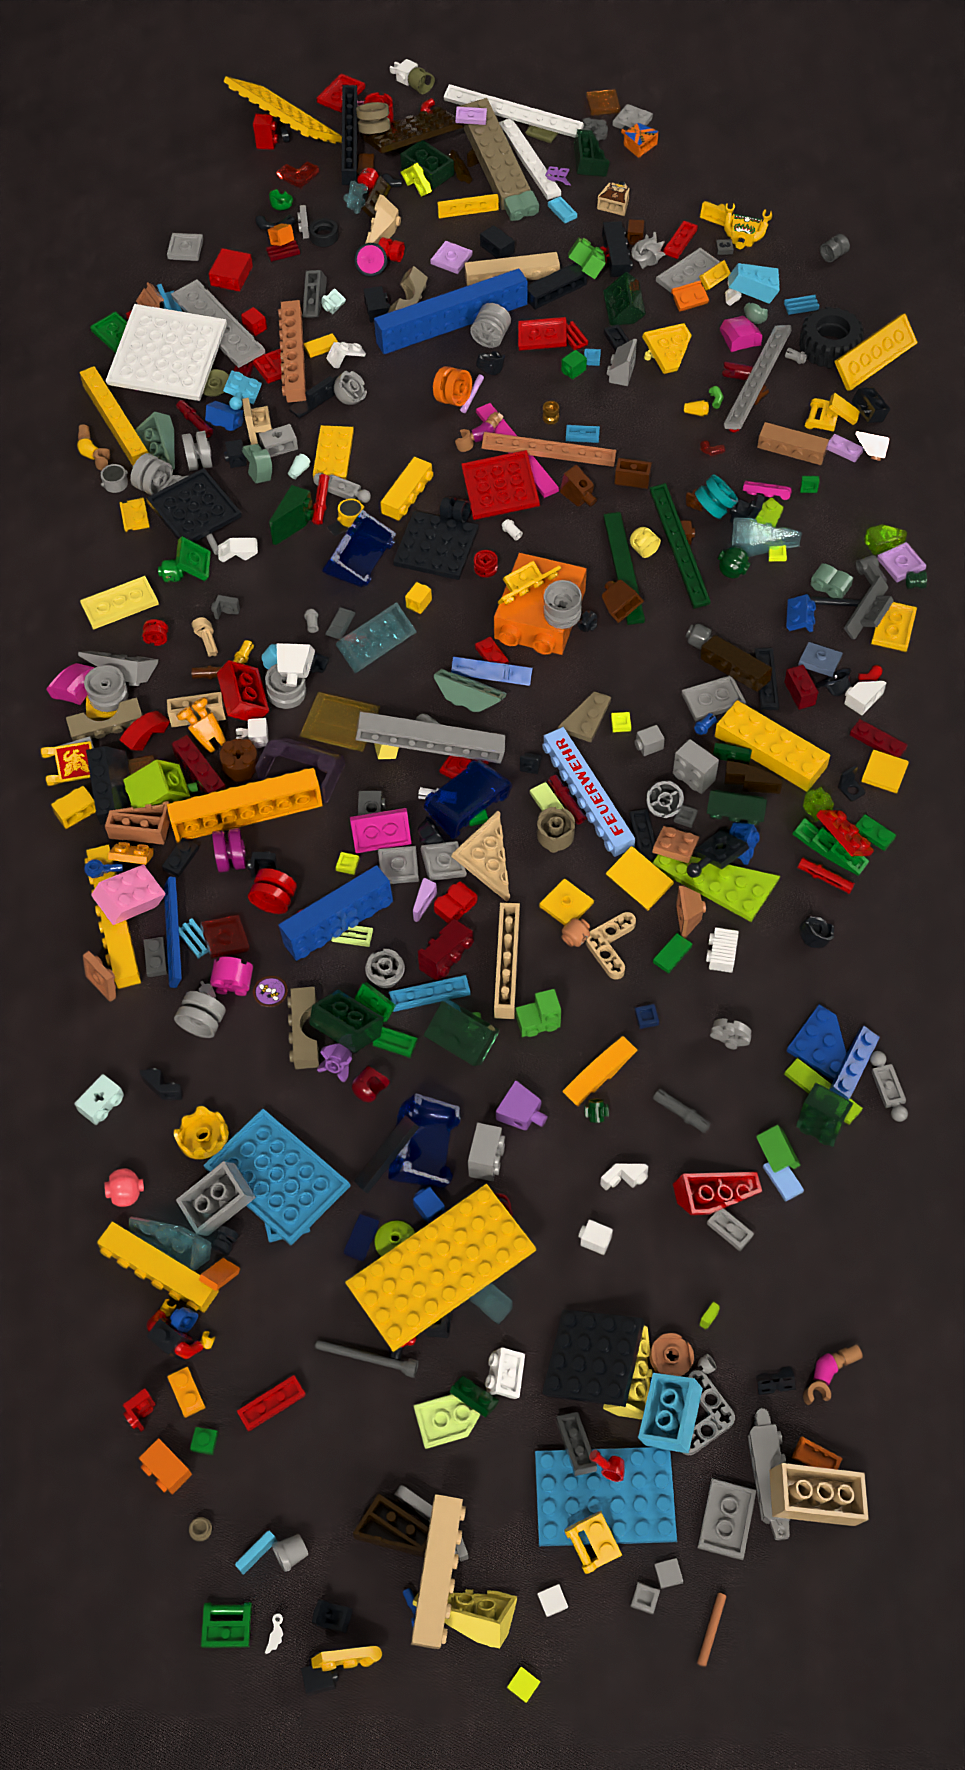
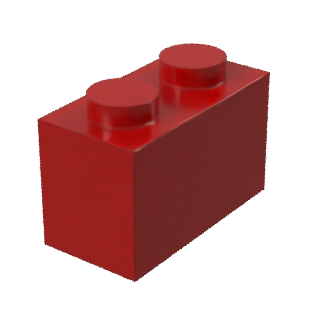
M255 114L253 128L257 149L274 150L275 144L278 143V134L275 132L277 125L272 115Z

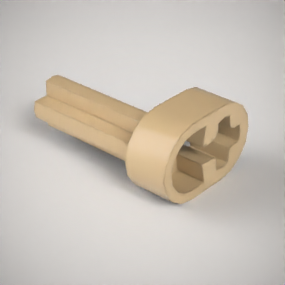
M203 617L193 620V630L195 634L203 639L208 656H217L218 650L212 635L214 630L211 623Z

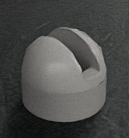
M709 1354L704 1355L698 1361V1367L702 1366L703 1369L701 1371L705 1374H709L717 1369L714 1360Z

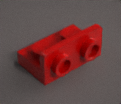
M145 1388L123 1404V1407L126 1409L123 1415L133 1429L138 1427L141 1432L144 1430V1427L138 1418L149 1415L156 1405Z

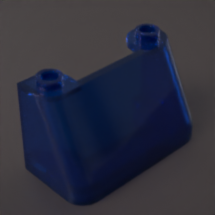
M361 510L323 567L322 572L359 587L367 586L372 579L370 577L371 572L386 548L390 550L395 543L393 538L396 533L364 510Z
M473 760L464 771L435 793L431 792L425 798L424 809L454 840L461 834L459 829L468 826L471 819L493 802L497 803L499 799L502 802L508 798L512 783L481 760Z
M417 1093L401 1105L396 1126L406 1115L419 1128L390 1164L389 1180L436 1187H445L450 1184L453 1174L450 1168L446 1166L450 1132L461 1121L459 1106Z

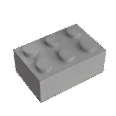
M223 1161L177 1198L176 1201L195 1233L209 1236L256 1197L234 1163Z

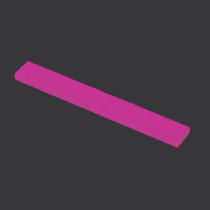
M491 403L476 409L477 415L483 422L488 419L490 414L497 412ZM504 419L495 428L494 433L517 436ZM528 455L535 485L541 495L546 498L559 492V487L535 457Z

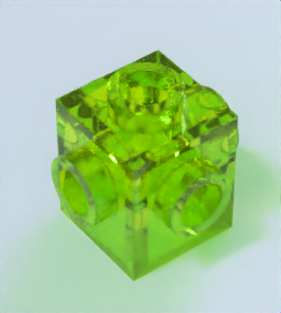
M822 787L810 790L805 795L803 803L805 811L808 814L810 813L815 821L819 820L816 814L820 810H833L834 806L831 796Z

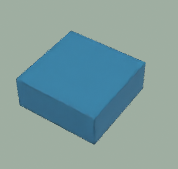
M585 349L584 356L587 358V365L600 366L601 349Z

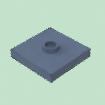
M808 642L798 666L804 664L806 669L833 677L843 653Z

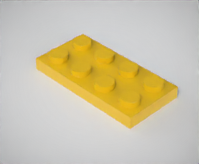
M321 425L313 478L315 474L323 473L328 476L332 474L347 480L354 434L353 427Z

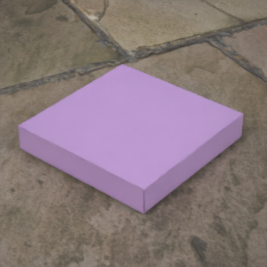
M445 241L430 261L432 265L458 274L463 268L464 263L473 254L470 249Z
M907 542L877 556L878 561L896 582L926 569V564Z

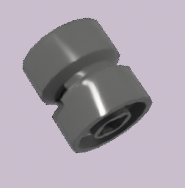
M837 234L820 246L821 256L825 261L833 262L849 251V241L843 234Z

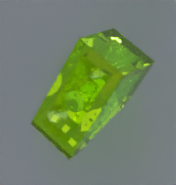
M881 524L867 529L864 542L871 552L877 555L905 543L907 532Z

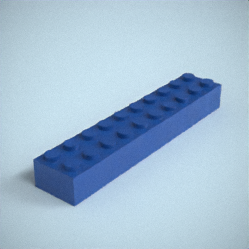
M518 268L375 317L376 343L382 353L387 354L473 324L481 307L486 303L499 304L507 311L527 305L528 280Z

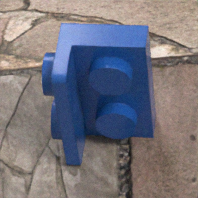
M733 823L729 834L748 843L749 849L738 857L744 865H748L750 858L753 857L756 843L759 842V832L754 824Z

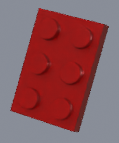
M340 74L317 97V103L342 112V85H357L358 96L365 89V83Z
M566 317L518 321L519 351L567 347Z
M820 810L816 814L818 819L851 856H870L874 852L869 840L859 834V829L847 820L844 812L840 810Z

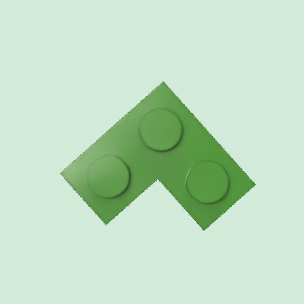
M578 237L568 253V258L581 265L582 271L595 279L606 263L604 251L599 247L594 248L591 246L590 241Z
M555 989L536 993L535 1003L516 1007V1019L522 1037H532L544 1031L552 1032L560 1027L561 1007Z

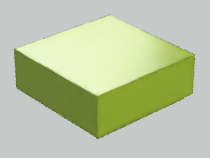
M713 1302L701 1318L700 1326L704 1329H708L720 1310L718 1304Z

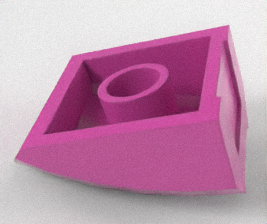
M744 316L725 319L720 326V331L731 352L761 345V332L754 323Z
M76 663L64 669L46 688L51 698L81 705L87 696L84 686L85 677L94 667Z

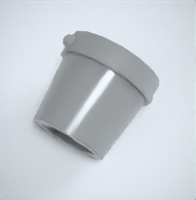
M299 1534L272 1544L275 1556L284 1572L290 1571L292 1566L308 1556L306 1546Z

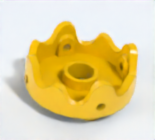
M198 1106L193 1114L184 1116L180 1129H174V1136L181 1151L193 1159H206L216 1155L225 1146L229 1135L228 1126L219 1112H211L204 1106ZM202 1133H208L204 1139H199Z

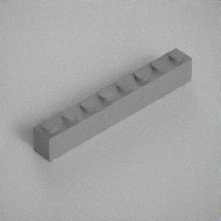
M360 712L357 721L355 739L357 741L475 760H486L500 764L505 752V735L368 712Z

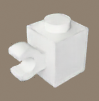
M408 59L404 60L401 64L394 62V67L390 66V72L396 74L397 81L409 86V72L418 67V64Z
M266 718L248 719V729H236V734L242 735L241 737H236V739H249L256 748L269 746Z

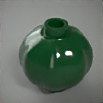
M731 546L725 551L721 550L717 558L720 560L719 568L721 573L728 578H738L740 574L745 575L751 564L748 562V553L739 546Z

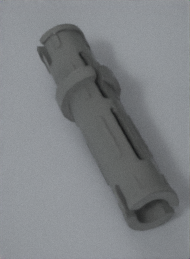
M662 1089L655 1093L653 1100L685 1120L686 1124H691L702 1133L709 1129L711 1122L697 1114L696 1110L686 1107Z

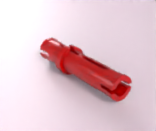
M326 474L319 475L316 500L313 504L314 514L312 522L317 525L323 524V515L327 507L325 502L330 477Z
M804 857L798 865V869L813 875V878H819L848 894L851 893L855 885L854 882L848 881L823 868V865H817Z

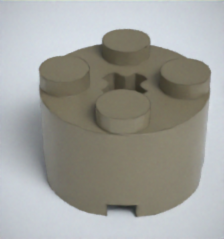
M550 807L542 811L537 821V839L539 843L552 853L569 847L574 841L575 819L571 812L564 808L556 809V807Z

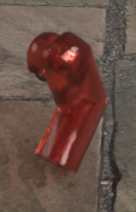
M708 441L700 443V450L711 456L725 452L723 444L712 447L709 446Z

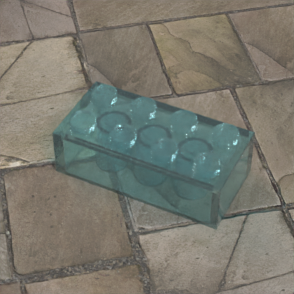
M396 602L340 639L336 646L356 674L417 631Z

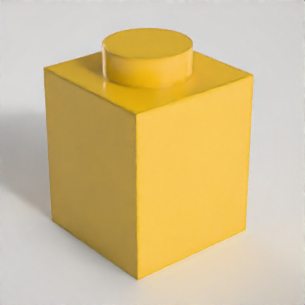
M416 582L405 596L406 607L421 614L432 601L431 589L426 585Z

